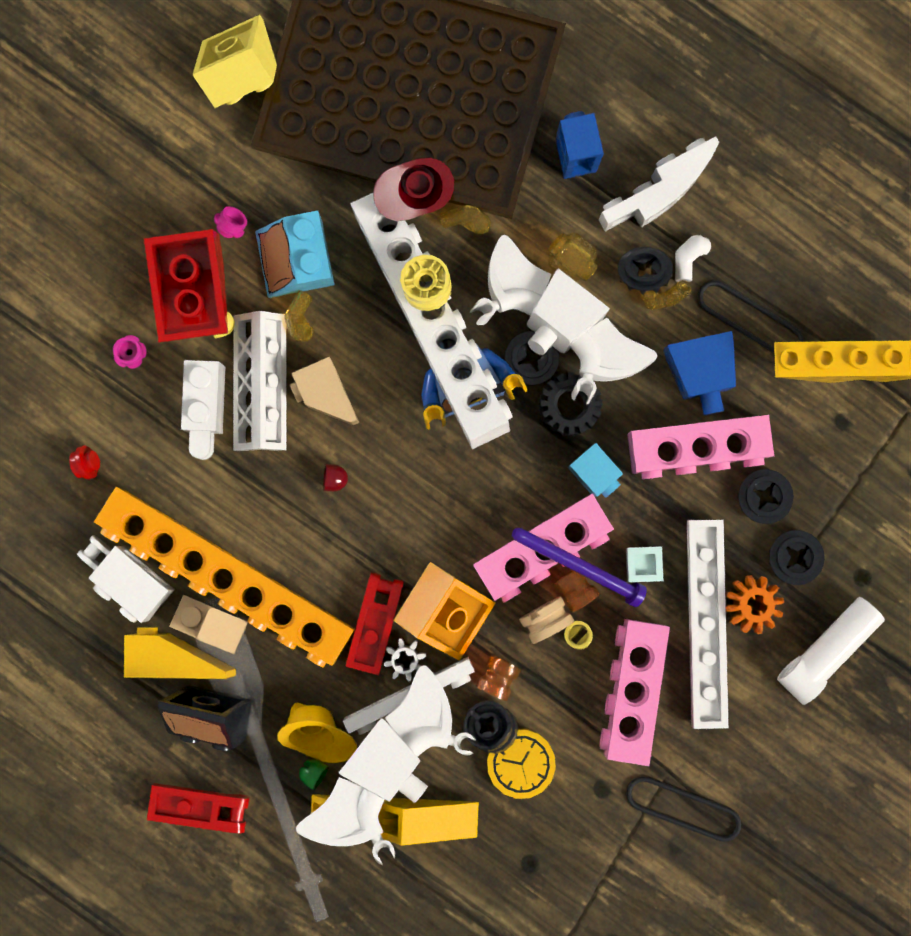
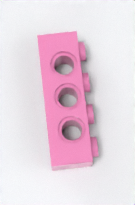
M769 415L636 430L627 434L632 474L641 473L642 479L663 477V470L675 469L676 475L697 473V466L709 465L710 471L731 469V462L743 461L744 467L765 465L764 458L774 456ZM730 435L737 436L741 440L742 447L737 454L731 452L727 447V439ZM696 439L703 440L708 446V453L704 458L696 456L693 452L692 445ZM661 443H667L674 449V457L670 462L662 460L658 455V448Z
M590 494L528 532L580 558L577 551L587 545H590L593 550L610 540L607 533L614 530L594 495ZM572 522L579 524L583 530L582 538L576 543L570 542L565 537V528ZM513 540L474 563L473 566L494 601L501 598L504 603L520 594L519 586L530 580L534 585L550 576L551 574L548 569L558 562L550 558L548 560H541L536 556L534 550ZM516 557L523 561L525 568L521 576L512 578L507 575L505 565L509 559Z
M624 619L623 626L618 625L615 646H620L618 660L613 659L610 670V680L615 681L613 694H607L605 703V715H610L608 729L602 728L600 736V749L604 750L607 760L649 766L670 630L669 626ZM637 647H643L647 653L645 662L638 666L632 665L630 661L631 651ZM631 682H639L642 687L640 696L633 700L627 699L624 693L625 687ZM628 716L634 717L637 722L635 730L629 734L621 733L619 729L621 720Z

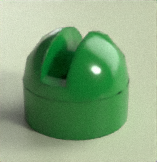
M311 759L303 763L304 767L299 769V777L304 785L312 790H316L325 778L329 766L319 760Z

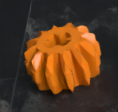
M747 575L745 577V586L738 580L733 582L737 594L728 591L725 594V597L734 600L733 604L725 605L726 612H736L729 622L733 625L741 622L740 630L747 633L752 627L756 634H762L763 623L770 629L775 627L771 616L780 618L783 616V612L775 610V605L784 603V598L773 597L779 587L775 584L767 587L768 581L766 577L761 576L755 582L752 575ZM756 599V602L760 604L759 610H752V607L747 605L748 600Z

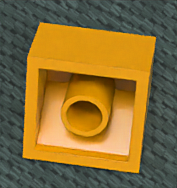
M430 562L393 621L416 638L460 661L496 602Z

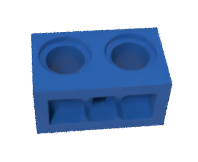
M583 111L570 113L564 117V120H560L555 140L564 179L597 172L604 154L595 113L587 115Z

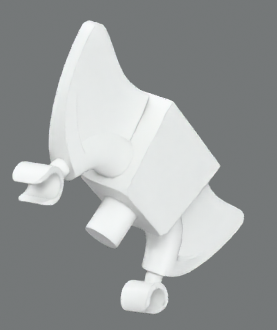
M503 235L499 238L488 267V287L492 301L487 298H481L470 310V313L476 310L483 312L484 315L478 319L476 324L484 325L494 315L495 311L500 313L510 309L522 311L530 315L527 326L535 334L529 339L528 345L535 353L544 355L551 345L561 353H566L571 348L580 359L579 375L582 377L577 381L571 393L574 401L579 391H582L588 397L586 404H589L597 389L594 381H614L630 377L642 371L656 360L657 353L654 350L625 337L608 318L603 320L610 308L558 268L549 282L551 274L528 261L508 236Z
M427 666L419 667L411 687L400 706L386 716L385 720L381 718L340 770L339 774L348 780L338 778L326 802L297 825L296 831L298 834L312 841L330 846H353L371 840L374 844L372 853L377 863L383 865L378 857V851L383 847L389 848L392 856L395 858L393 845L389 841L383 840L381 833L384 831L379 823L378 816L384 800L390 802L399 790L412 802H417L428 786L412 774V772L421 761L418 756L428 748L441 747L447 749L448 745L454 746L457 752L463 755H471L473 752L462 750L460 743L464 738L476 741L468 733H460L457 736L451 735L452 715L446 693L436 676Z

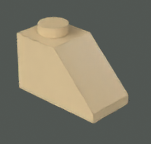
M330 357L292 373L295 382L291 383L290 387L298 403L304 401L308 408L351 425L359 423Z

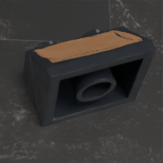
M187 685L160 700L158 710L169 734L180 736V740L184 742L198 743L202 741L212 744L214 749L229 751L246 740L252 700Z

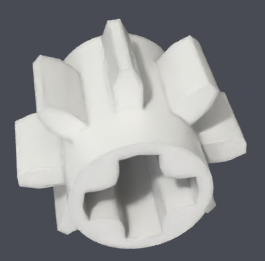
M399 638V648L395 650L392 647H387L386 651L393 656L392 660L384 662V666H393L395 669L393 679L397 678L399 673L406 674V679L409 682L412 679L411 672L414 669L417 671L421 666L417 664L418 660L425 658L426 653H417L415 648L418 641L415 640L411 646L405 645L402 638ZM401 651H406L408 656H414L415 660L410 662V668H404L403 663L397 664L396 659L400 657Z

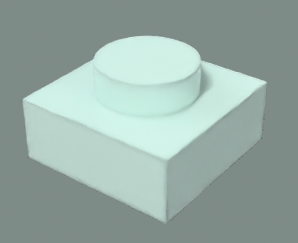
M662 547L626 548L627 582L663 581Z

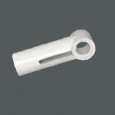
M858 597L802 656L792 660L781 671L777 680L802 705L811 702L825 688L827 680L885 621L884 617L868 601Z

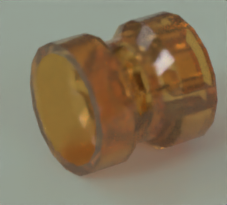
M573 570L552 584L556 591L563 594L567 599L566 606L571 613L583 608L600 595L595 585H590L585 576Z
M490 655L486 663L488 668L486 674L480 677L476 687L494 697L507 701L511 694L510 685L513 680L518 678L521 668Z

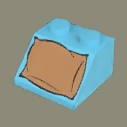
M319 211L283 217L255 231L268 298L335 285L323 222Z

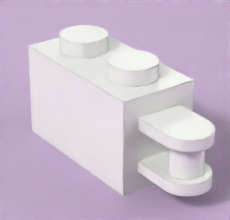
M184 360L181 430L189 433L190 454L195 458L206 460L214 452V434H223L226 367L219 361Z
M92 535L89 539L91 543L84 551L80 549L77 555L95 570L89 576V579L96 584L93 587L94 591L108 601L111 598L122 606L119 609L121 614L131 622L136 623L137 620L141 623L149 621L175 589L124 546H115L112 549L101 539ZM102 551L107 556L99 563L95 559Z

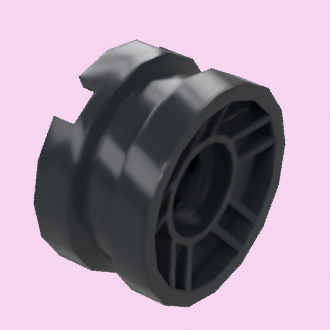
M483 701L475 704L468 711L464 719V732L471 734L476 739L475 741L467 738L473 746L487 753L498 754L506 751L513 745L517 737L518 725L515 716L510 710L494 701ZM491 721H493V727L495 728L493 733L491 731L486 732V726Z

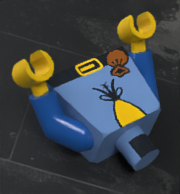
M448 338L442 340L439 345L442 349H450L454 347L456 341ZM477 345L482 356L477 361L482 371L485 369L490 370L497 385V388L493 389L496 398L504 395L506 391L510 400L515 399L512 390L516 387H521L524 392H527L523 378L515 374L505 360L490 349H480ZM430 368L425 373L421 392L424 407L423 416L428 430L430 429L429 423L433 419L441 420L444 427L446 426L445 417L454 414ZM460 368L453 376L461 380L466 379L471 375L472 371L467 368ZM475 398L469 403V407L471 408L487 401L483 398Z

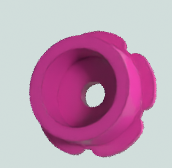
M225 207L223 211L216 213L214 217L217 230L222 236L226 238H240L244 235L243 230L247 225V219L237 208Z
M127 335L117 340L114 344V360L119 366H128V368L134 369L142 364V359L146 357L147 349L144 343L139 342L138 337ZM132 349V355H127V350Z

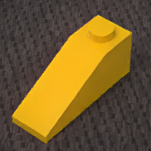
M137 627V633L124 635V678L227 679L236 676V669L172 634L158 633V627Z

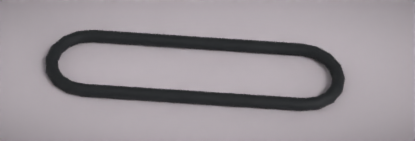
M709 281L700 288L698 302L706 312L774 353L773 346L709 308L703 301L704 291L710 286L723 288L792 330L797 335L798 342H803V336L795 326L720 281Z
M642 776L635 778L627 787V800L633 808L691 831L726 842L737 837L741 830V820L736 811L671 785ZM639 782H648L731 814L735 818L736 829L729 836H719L653 811L634 802L632 799V789Z

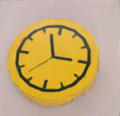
M527 728L518 729L513 745L506 751L498 754L488 753L487 756L488 774L493 785L504 795L515 799L532 798L542 793L552 782L556 770L555 755L549 742L538 732Z

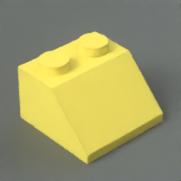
M261 15L255 16L202 41L193 76L214 108L225 103L232 105L250 92L266 90L274 82L277 64Z

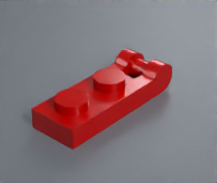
M371 572L346 667L375 675L380 674L404 581L395 578L394 581L381 579L380 574ZM377 592L389 595L387 605L374 601Z
M154 783L151 788L147 820L229 833H244L246 821L243 820L244 809L248 808L250 797L241 794H225ZM221 806L231 808L229 818L219 817Z

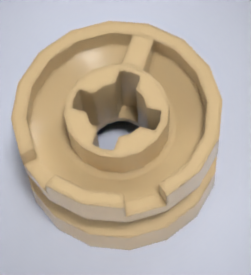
M561 596L539 606L519 619L522 626L529 629V638L532 644L556 634L574 622L572 615L565 612L563 608L565 603Z

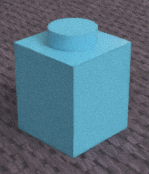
M597 443L593 444L567 467L594 497L602 494L606 498L621 485L617 479L623 473Z

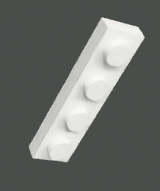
M466 657L434 673L442 687L451 684L452 689L469 682L471 680L469 674L475 671L469 657ZM411 685L346 716L343 723L348 734L357 730L359 735L372 730L377 724L376 720L389 715L400 706Z

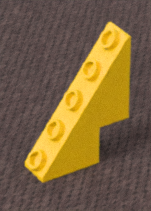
M911 341L774 342L775 378L825 383L853 380L889 382L911 379Z
M312 795L311 813L323 805L330 795ZM392 798L390 802L384 800L378 816L379 823L384 831L381 833V836L384 840L401 846L476 838L479 802L418 799L414 803L406 798Z

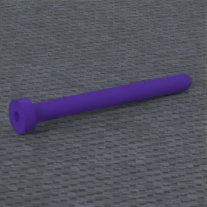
M515 528L512 532V537L515 541L624 596L625 602L628 605L636 608L643 602L647 592L644 585L638 582L631 585L522 528Z

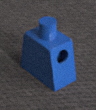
M732 331L666 346L663 352L682 398L687 400L700 397L704 416L723 412L724 408L720 392L736 387Z

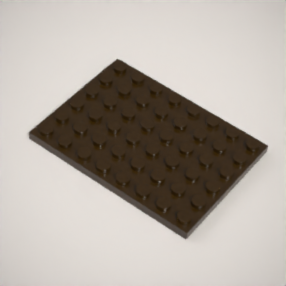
M292 0L275 59L277 67L274 82L266 90L251 147L258 151L376 182L384 171L393 166L418 158L432 157L448 166L454 177V191L451 199L448 201L449 203L512 219L566 23L481 0Z

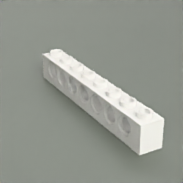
M373 193L350 203L355 218L471 448L474 449L509 432L508 420L513 418L511 411L504 399L497 400L493 392L497 385L490 370L485 369L482 371L477 361L482 356L473 339L467 341L462 330L466 328V325L459 310L452 311L448 302H446L440 308L435 309L441 312L439 317L429 320L424 318L425 313L428 311H421L412 307L405 298L400 282L402 269L413 257L430 255L428 251L422 254L418 243L422 242L414 223L407 225L405 220L394 221L387 219L377 210L374 204ZM388 224L396 226L391 232L381 231ZM407 252L411 254L405 261L395 260L396 256L400 253ZM431 280L430 282H425L426 285L424 286V288L430 287L433 283V280ZM450 338L456 341L454 347L450 349L439 347L440 342L444 339ZM460 368H467L472 371L471 375L466 379L461 380L453 376ZM475 398H483L487 401V405L483 409L474 410L469 407V403Z

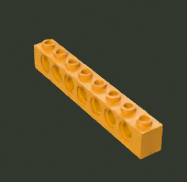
M115 487L94 523L102 527L100 533L116 543L122 539L131 544L132 546L129 551L146 561L149 557L161 563L159 569L173 578H177L179 574L190 580L188 587L203 596H206L208 592L220 598L217 603L219 606L233 614L240 610L250 616L247 620L249 624L263 632L268 627L279 635L276 640L294 650L298 645L309 653L306 658L320 667L324 668L326 663L331 666L335 664L355 631V628L122 488ZM139 516L143 520L144 527L140 534L134 536L129 531V523L134 517ZM164 534H169L173 539V547L167 553H162L158 548V540ZM197 551L203 558V564L199 570L192 571L187 565V558L192 552ZM223 569L230 571L233 578L231 585L226 589L220 588L216 583V576ZM251 587L258 588L262 593V601L256 607L248 605L245 600V594ZM282 604L288 606L292 611V618L286 625L278 623L274 617L276 608ZM310 622L318 624L322 630V636L317 642H310L304 637V628Z

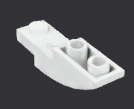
M715 136L708 141L700 138L686 147L687 152L676 157L673 153L662 158L656 163L657 168L651 176L655 183L654 185L651 181H648L634 189V195L623 201L621 197H618L603 206L605 211L601 213L599 218L604 231L615 227L635 216L640 227H643L670 209L696 182L712 158L719 144L717 137Z

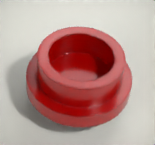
M84 445L78 447L75 452L70 454V468L77 478L90 480L97 476L100 469V459L94 450Z

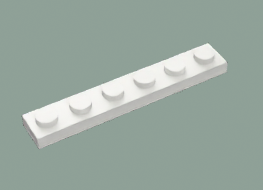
M687 520L691 727L693 729L729 728L723 520Z

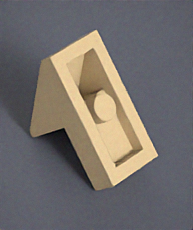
M183 595L169 627L195 637L199 641L235 654L248 622Z

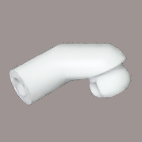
M694 235L677 249L675 253V281H692V262L699 256L709 253L711 249L709 239L701 235Z

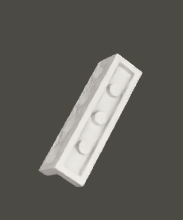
M265 311L234 315L233 451L286 450V315ZM251 322V335L247 339L246 323ZM250 357V358H251V369H250V371L247 373V371H246V361H247V359ZM248 391L251 392V403L249 407H247L246 405V395ZM250 425L251 442L246 443V428Z

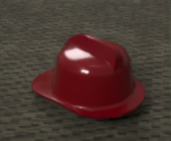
M432 157L418 158L393 166L384 171L376 180L373 189L374 204L383 216L394 221L409 220L434 212L444 207L451 199L454 191V177L448 166Z

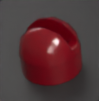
M325 464L323 491L336 492L344 488L348 481V475L344 468L335 464Z

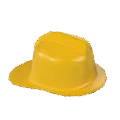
M294 703L291 707L287 724L281 727L277 733L278 741L283 746L297 750L322 762H345L357 750V743L353 737L336 728L332 714L322 706Z

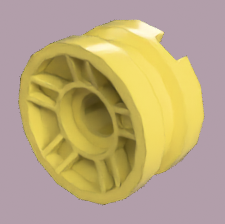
M420 255L413 257L405 264L401 271L400 282L405 298L412 307L421 311H432L440 308L447 302L451 295L452 284L448 268L441 259L433 255ZM421 280L423 282L433 280L430 287L424 288L420 285Z

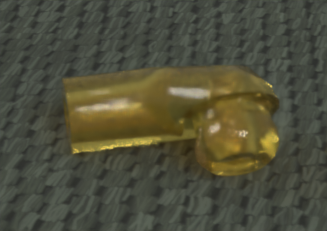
M465 205L440 213V221L444 228L462 225L475 234H485L491 228L489 217L472 205Z
M680 280L661 294L651 290L646 291L644 295L640 294V298L645 302L644 306L647 309L656 310L676 305L691 294L692 288L687 281Z
M298 290L284 315L290 336L298 342L309 341L314 333L313 327H310L304 316L313 298L301 290Z

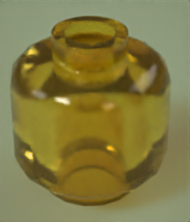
M571 232L567 235L561 233L546 252L549 256L548 266L555 272L559 268L575 282L581 278L585 281L588 280L598 267V264L595 263L597 249L576 232Z

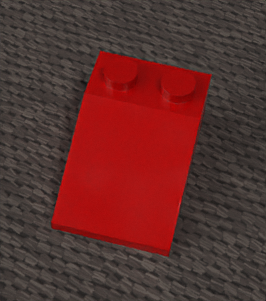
M213 229L144 238L158 342L227 334L225 273L220 235Z

